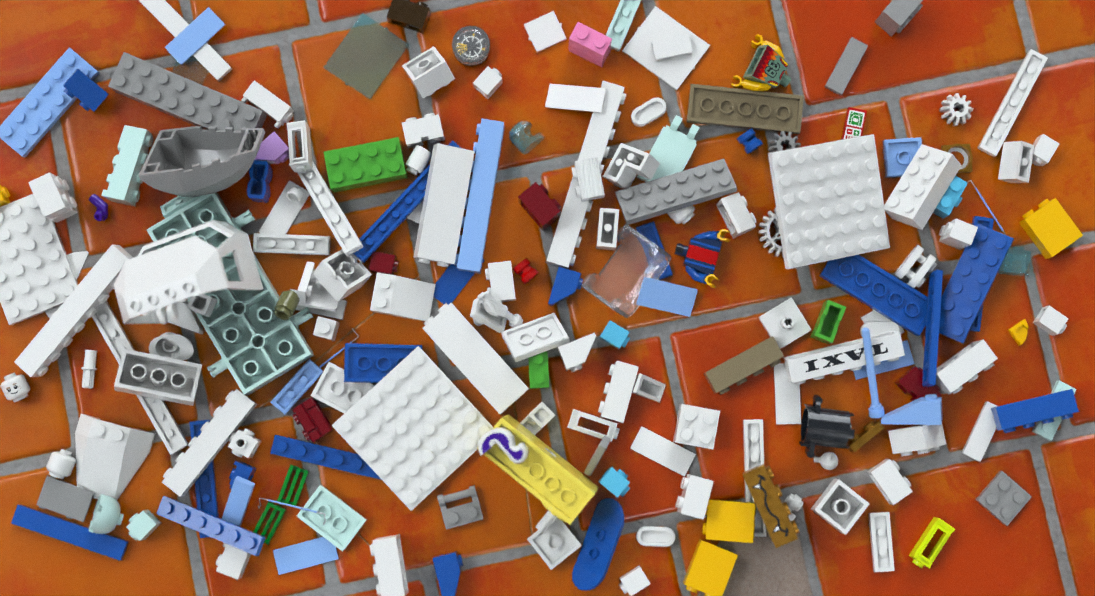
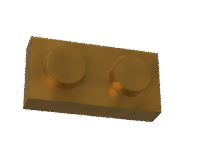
M871 421L863 427L864 431L860 435L855 434L854 439L848 440V450L856 452L884 429L882 424Z

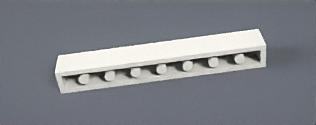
M112 244L14 363L30 377L43 376L48 371V366L51 362L56 361L60 357L61 350L71 344L73 341L72 337L84 328V323L87 319L96 314L97 307L109 298V293L114 289V284L125 261L134 257L120 245Z

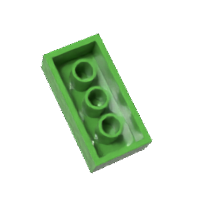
M399 137L323 152L329 185L333 193L408 178Z

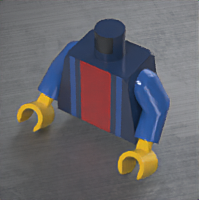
M722 229L720 231H708L697 234L694 238L690 239L688 246L677 243L674 254L685 257L683 266L694 281L708 284L711 288L716 287L711 282L714 279L719 281V279L713 273L722 241H730V239L724 238L726 233H731L730 231Z

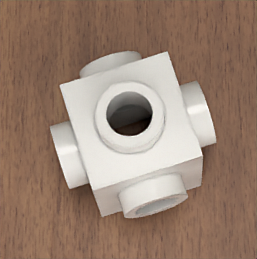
M245 428L244 431L237 430V432L234 431L228 440L230 442L228 447L233 449L232 453L238 457L252 458L262 441L254 437V432Z

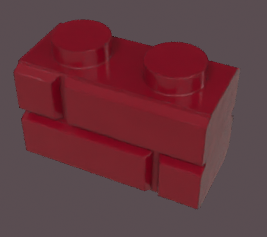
M314 397L309 398L292 409L294 412L292 417L297 425L301 424L304 428L302 433L307 441L317 442L334 431V428Z

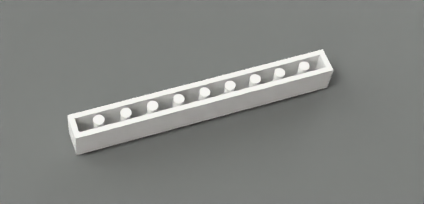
M603 81L601 88H606L602 113H592L578 161L597 157L601 175L604 169V165L601 164L603 157L607 158L610 147H607L608 140H613L616 130L612 129L614 122L618 123L621 114L618 108L620 104H624L627 95L623 93L625 87ZM573 177L546 260L548 264L569 269V265H574L576 255L573 254L574 249L580 246L582 237L579 236L581 229L585 230L588 219L584 217L586 211L590 212L593 204L591 200L581 202V197L577 198L575 186H578L577 178L573 179Z

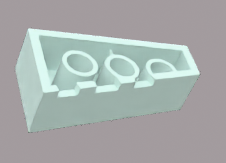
M124 125L117 146L120 152L119 155L116 154L112 161L114 171L112 174H108L106 181L109 182L107 190L103 189L101 196L112 202L135 206L136 202L139 201V187L143 181L140 180L138 175L148 156V148L153 143L152 133L147 129Z

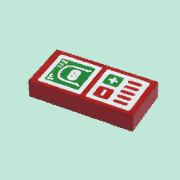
M852 107L847 108L841 140L862 136L867 114L866 110Z

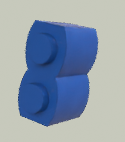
M254 160L249 169L251 179L247 186V194L253 202L267 203L271 193L269 183L273 175L272 167L267 161Z

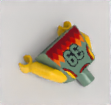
M759 34L755 35V39L760 42L751 41L752 47L757 50L743 76L745 80L743 81L740 76L736 75L733 79L740 82L737 85L731 83V86L736 89L743 86L744 89L752 91H768L770 88H776L779 84L786 87L790 83L791 77L785 74L788 63L784 60L785 57L780 47L767 40L763 41V37Z

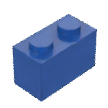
M78 68L62 85L65 88L64 92L72 99L74 96L81 101L79 105L87 111L90 109L95 111L109 95Z

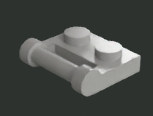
M475 485L470 486L469 489L445 496L443 494L437 495L446 530L484 519ZM472 497L473 502L447 509L446 503Z

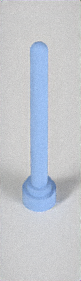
M865 327L862 329V337L871 396V404L868 408L869 417L881 418L885 416V411L882 404L879 403L870 330Z

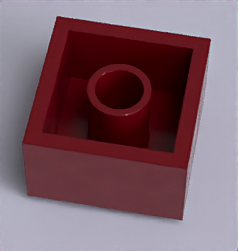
M535 182L518 196V201L540 229L544 231L560 218L561 206L555 199L551 200L548 197L549 192L543 184L538 185Z

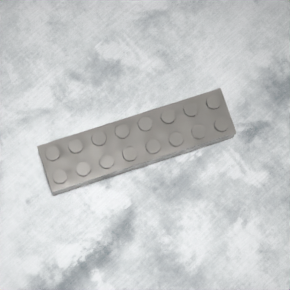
M125 52L108 85L114 92L194 126H202V129L206 130L209 127H217V130L233 127L235 131H241V128H262L267 117L264 111Z

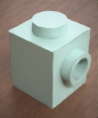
M147 509L143 510L140 514H134L129 519L130 524L126 528L134 540L142 541L161 522Z

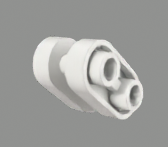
M919 245L913 248L894 274L900 279L907 276L909 278L907 284L912 288L916 286L919 288L926 280L924 278L925 274L932 272L937 265L935 263L936 258L933 255L929 254L927 257L922 255L924 249ZM917 260L921 264L917 268V270L913 272L912 270H910V268Z

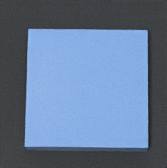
M921 137L882 141L886 178L902 177L922 145Z

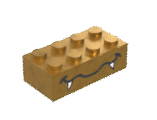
M763 463L743 472L742 475L775 548L797 540V534L800 533L795 521H790L788 515H791L787 503H782L780 499L783 494L778 484L774 485L772 482L774 475L770 466L766 467Z

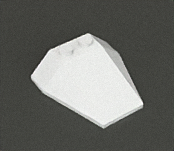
M80 414L75 431L77 485H81L83 489L94 492L93 498L98 499L103 494L118 500L149 455L155 433L129 428L100 420V418Z

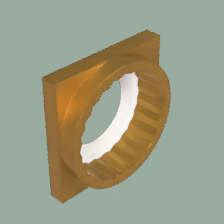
M970 144L941 146L942 151L948 153L958 151L963 155L964 163L957 173L973 172V157Z

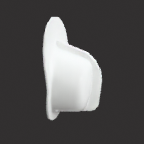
M166 332L150 342L149 352L153 355L183 361L193 355L194 348L186 337L173 332Z

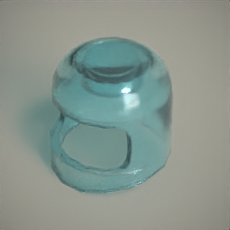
M528 121L518 122L509 133L510 141L523 155L529 153L545 139L541 132L534 136L531 134L532 124Z

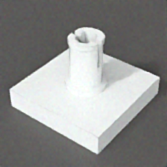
M792 297L758 317L768 335L774 337L780 349L812 330Z

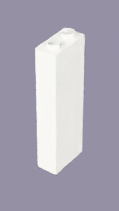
M439 143L433 145L414 251V258H419L418 262L430 264V261L437 262V266L441 267L455 264L475 151Z
M445 303L439 308L437 316L434 318L431 316L423 323L425 325L423 330L501 415L529 388L452 303L449 305Z

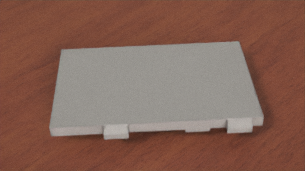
M50 475L46 476L36 505L41 509L46 508L65 515L68 519L73 518L84 522L94 492L83 489L81 485L75 486Z

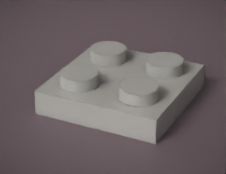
M999 471L975 500L1002 524L1008 526L1032 496L1003 471Z

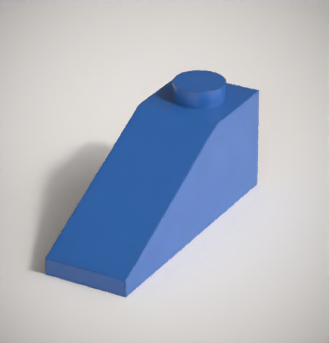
M457 551L433 557L441 595L456 596L461 567L464 566L462 556L457 555Z

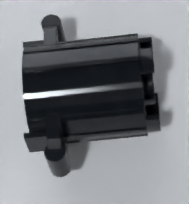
M817 394L813 396V405L804 404L806 407L801 422V441H799L800 446L807 447L805 453L809 458L815 455V445L849 449L847 445L848 439H854L855 429H852V424L850 423V416H854V413L821 408L823 400Z

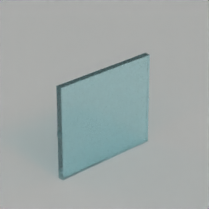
M362 13L325 64L324 69L345 82L346 85L351 86L368 99H371L409 44L388 31L386 27L381 26Z

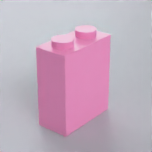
M577 22L569 38L568 51L602 67L610 53L612 38Z

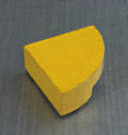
M1025 319L1008 329V332L1018 346L1022 345L1027 337L1028 324Z

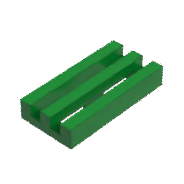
M291 464L277 501L297 506L309 471ZM296 470L295 476L293 478L292 484L290 486L289 492L285 500L283 498L287 490L289 481L291 479L293 471ZM300 472H302L304 474L302 476L301 482L296 492L294 501L291 502L290 499L292 497L294 488L296 486Z
M268 501L253 531L258 534L272 507L274 509L261 533L265 537L277 511H280L267 539L264 541L267 545L270 544L287 509Z

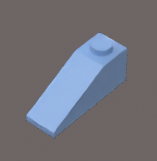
M927 394L925 397H920L885 414L881 419V424L941 425L943 420L942 397H937L935 394Z

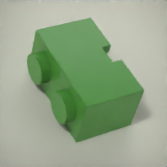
M830 300L825 301L811 338L826 344L833 343L846 307Z
M545 351L528 358L530 389L549 388L548 352Z

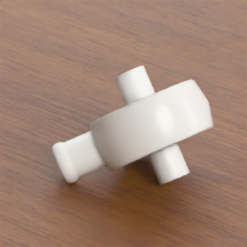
M826 452L821 457L814 456V463H820L826 470L835 469L838 465V457L832 452Z

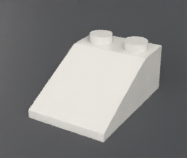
M377 272L370 311L426 321L431 314L436 284Z

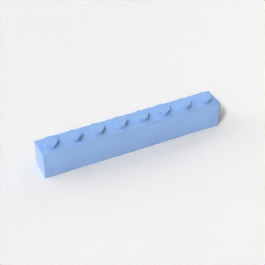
M482 119L481 124H477L476 135H479L478 142H474L473 147L476 156L471 172H473L472 179H470L468 191H470L469 198H466L464 208L467 209L466 216H463L461 225L463 234L459 236L458 246L460 247V252L456 254L454 264L457 265V269L460 271L481 274L505 128L504 122Z

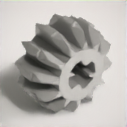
M781 131L780 136L774 134V139L769 141V144L772 146L768 148V151H782L783 144H786V150L799 148L801 143H795L798 136L791 138L792 132H789L786 136L785 132Z

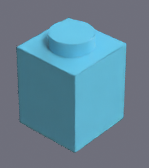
M611 320L599 337L618 350L621 346L625 348L630 340V337H628L629 331Z

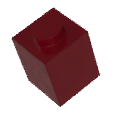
M376 251L372 254L369 265L371 272L394 275V272L398 271L399 261H397L395 255Z

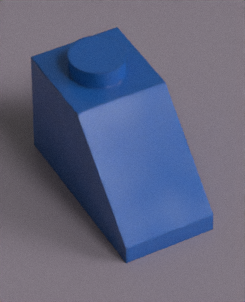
M559 267L548 305L553 306L575 294L576 289L580 290L583 279L580 278L581 273Z

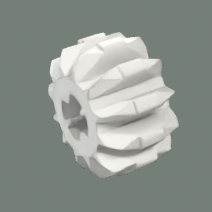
M956 93L954 97L948 95L947 100L941 102L943 107L939 111L944 112L941 118L947 117V124L953 121L954 126H957L959 123L963 125L966 123V119L969 120L971 118L970 112L974 108L968 107L972 101L966 102V95H963L961 98L959 93Z

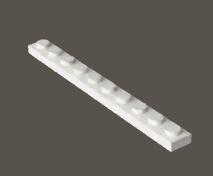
M106 300L97 307V312L92 318L118 364H120L123 348L134 351L135 349ZM137 395L170 455L188 446L186 438L164 400Z

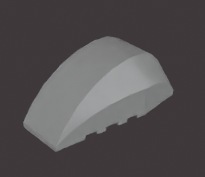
M202 126L160 130L138 176L141 181L154 189L181 197L214 194L232 186L251 168L265 135L264 128H241V131H235L233 127H226L225 130L209 127L206 130L202 129Z

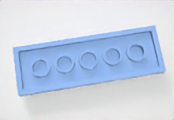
M71 48L67 49L0 125V138L24 158L76 101L77 97L74 96L73 99L64 92L65 88L62 86L73 72L78 68L91 80H94L99 74L95 68Z

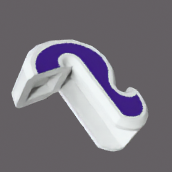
M494 428L486 433L479 442L478 451L481 456L496 443L513 463L524 462L529 454V450L524 443L521 442L518 446L515 445L514 435L506 428Z

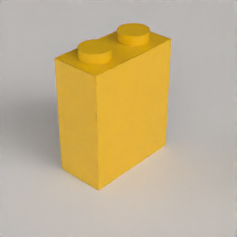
M1056 198L1050 201L1045 199L1038 204L1039 208L1036 211L1031 209L1022 215L1024 219L1019 222L1045 259L1055 256L1083 236Z
M709 499L705 513L707 515V523H703V535H706L707 540L754 543L756 504L754 502Z
M699 539L683 584L687 585V590L697 593L699 590L705 593L704 596H723L738 555Z

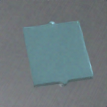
M193 55L183 65L176 60L172 71L203 85L207 73H210Z

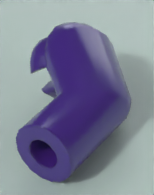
M96 194L91 195L89 201L97 207L94 218L97 221L106 220L108 217V204Z

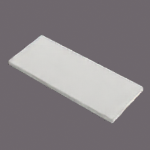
M550 84L545 107L602 113L606 88Z
M289 180L259 233L287 234L309 197V192ZM292 187L301 188L304 194L301 201L297 204L291 202L286 196Z
M779 363L774 366L776 425L801 424L800 384L791 383L787 377L785 363Z
M642 426L630 449L684 477L696 455Z

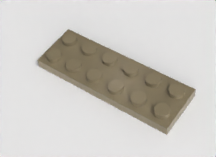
M690 84L686 122L800 134L804 96Z

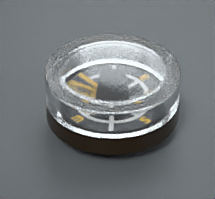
M466 26L458 30L452 40L454 56L461 64L470 67L478 66L485 62L490 54V40L486 32L476 26Z

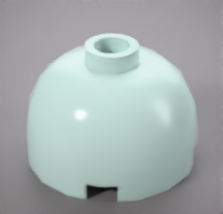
M103 494L99 496L93 512V519L90 522L89 532L106 534L113 531L116 525H121L124 514L120 513L121 506L115 498Z

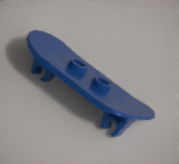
M613 498L601 500L595 508L572 571L573 583L579 590H593L604 580L624 526L623 509L619 502Z

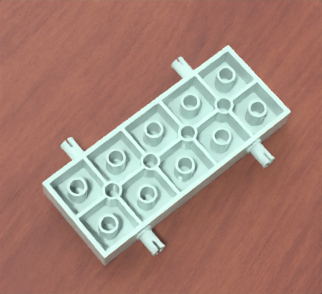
M216 192L200 197L148 228L147 232L151 239L156 241L211 220L225 221L241 230V227L254 221L255 218L249 209L236 218L232 217ZM207 227L156 247L159 249L197 236L218 248L228 236L211 227ZM230 252L222 258L227 280L240 281L233 252ZM255 255L254 258L263 290L224 289L205 293V295L217 299L210 318L196 313L222 358L208 366V371H211L210 374L214 378L219 373L229 369L244 395L252 394L314 356L299 330L300 324L313 318L312 313H310L311 311L306 307L292 317H289L288 320L278 318L274 313V308L280 296Z

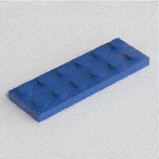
M978 223L976 224L978 229L972 244L965 247L941 297L939 334L964 344L1014 241V238Z
M860 255L830 260L819 275L917 337L920 336L926 326L928 297Z

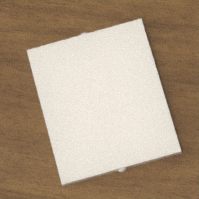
M655 6L642 25L637 28L636 33L622 52L672 88L678 90L689 73L695 69V65L710 45ZM689 33L693 50L691 54L655 61L652 41Z

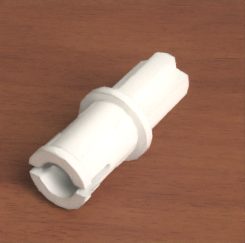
M85 350L84 367H81L83 370L82 388L92 389L94 387L95 371H97L95 367L98 351Z

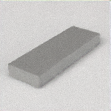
M851 37L824 87L841 96L868 45Z

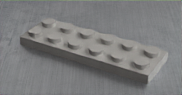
M721 159L616 191L615 194L626 224L630 225L737 192V186L725 159Z

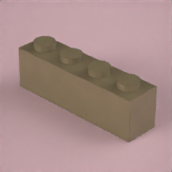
M772 336L703 374L714 394L719 392L722 395L731 390L729 386L736 383L738 386L748 381L747 376L753 374L755 377L764 372L763 368L767 365L773 367L781 363L780 358L784 357Z

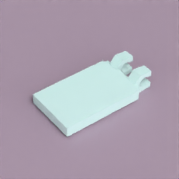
M676 115L670 126L666 125V127H663L649 153L660 163L653 178L650 180L640 175H637V178L648 182L683 171L697 145L694 137L700 127L693 124L688 134L685 135L677 131L683 118Z

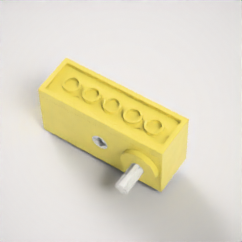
M508 414L501 417L493 429L506 428L514 435L516 446L521 442L527 446L529 450L528 457L522 463H513L497 443L484 455L537 497L548 510L535 526L538 531L545 534L557 518L571 524L599 487L511 415Z

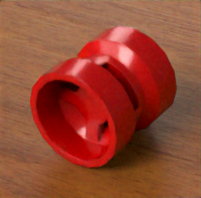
M527 258L513 268V272L516 275H520L524 285L539 274L538 270L531 266V262Z

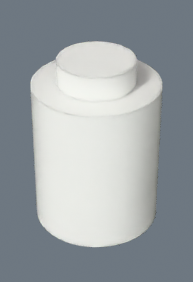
M416 145L405 163L407 166L406 170L415 176L417 173L421 174L431 159L432 153Z

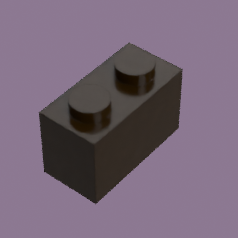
M392 0L386 18L388 23L424 34L431 11L428 5L422 2L414 3L410 2V0Z

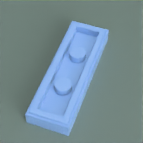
M308 359L270 403L285 415L321 376L323 370L311 359Z
M239 476L235 478L222 516L223 520L241 527L255 483Z

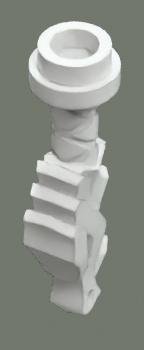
M490 290L481 292L478 295V298L484 302L486 312L490 315L507 318L509 325L513 328L522 325V317L519 314L513 315L510 313L507 306L502 304L501 299L494 298L491 295Z

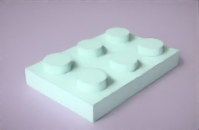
M323 485L317 488L303 508L325 513L326 522L324 514L301 509L297 515L299 519L342 552L367 521L366 518Z

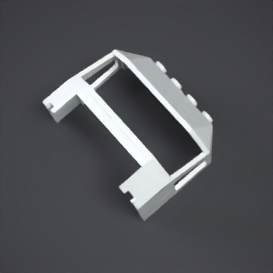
M211 220L145 244L137 257L125 261L114 284V289L124 324H165L168 322L165 307H167L170 318L173 321L179 318L177 303L224 289L260 291L263 290L248 234L225 221ZM207 227H211L228 236L218 248L197 236L159 249L156 247ZM230 252H233L240 281L227 280L222 258Z

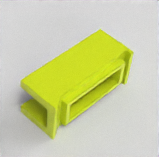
M933 517L909 554L913 558L912 563L920 568H930L955 528L940 518ZM937 529H940L943 534L926 558L922 555V552Z

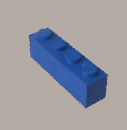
M1073 389L991 408L997 431L1004 430V433L1016 431L1015 427L1021 425L1023 429L1034 427V422L1042 421V424L1054 422V418L1061 416L1062 420L1074 417L1073 413L1079 412Z

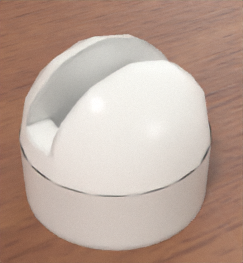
M292 187L286 194L287 198L296 204L301 201L304 195L302 189H298V187Z

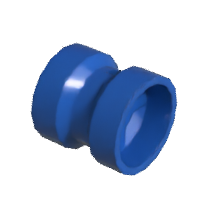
M752 128L737 138L739 144H743L745 147L744 151L747 155L763 145L762 141L756 138L755 131Z

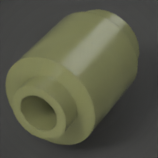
M291 290L281 293L274 308V313L278 318L288 320L289 317L293 316L300 301L297 293Z

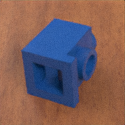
M235 461L234 465L237 467L236 469L233 468L230 473L229 479L231 481L229 488L232 489L237 476L251 481L257 468L241 461Z

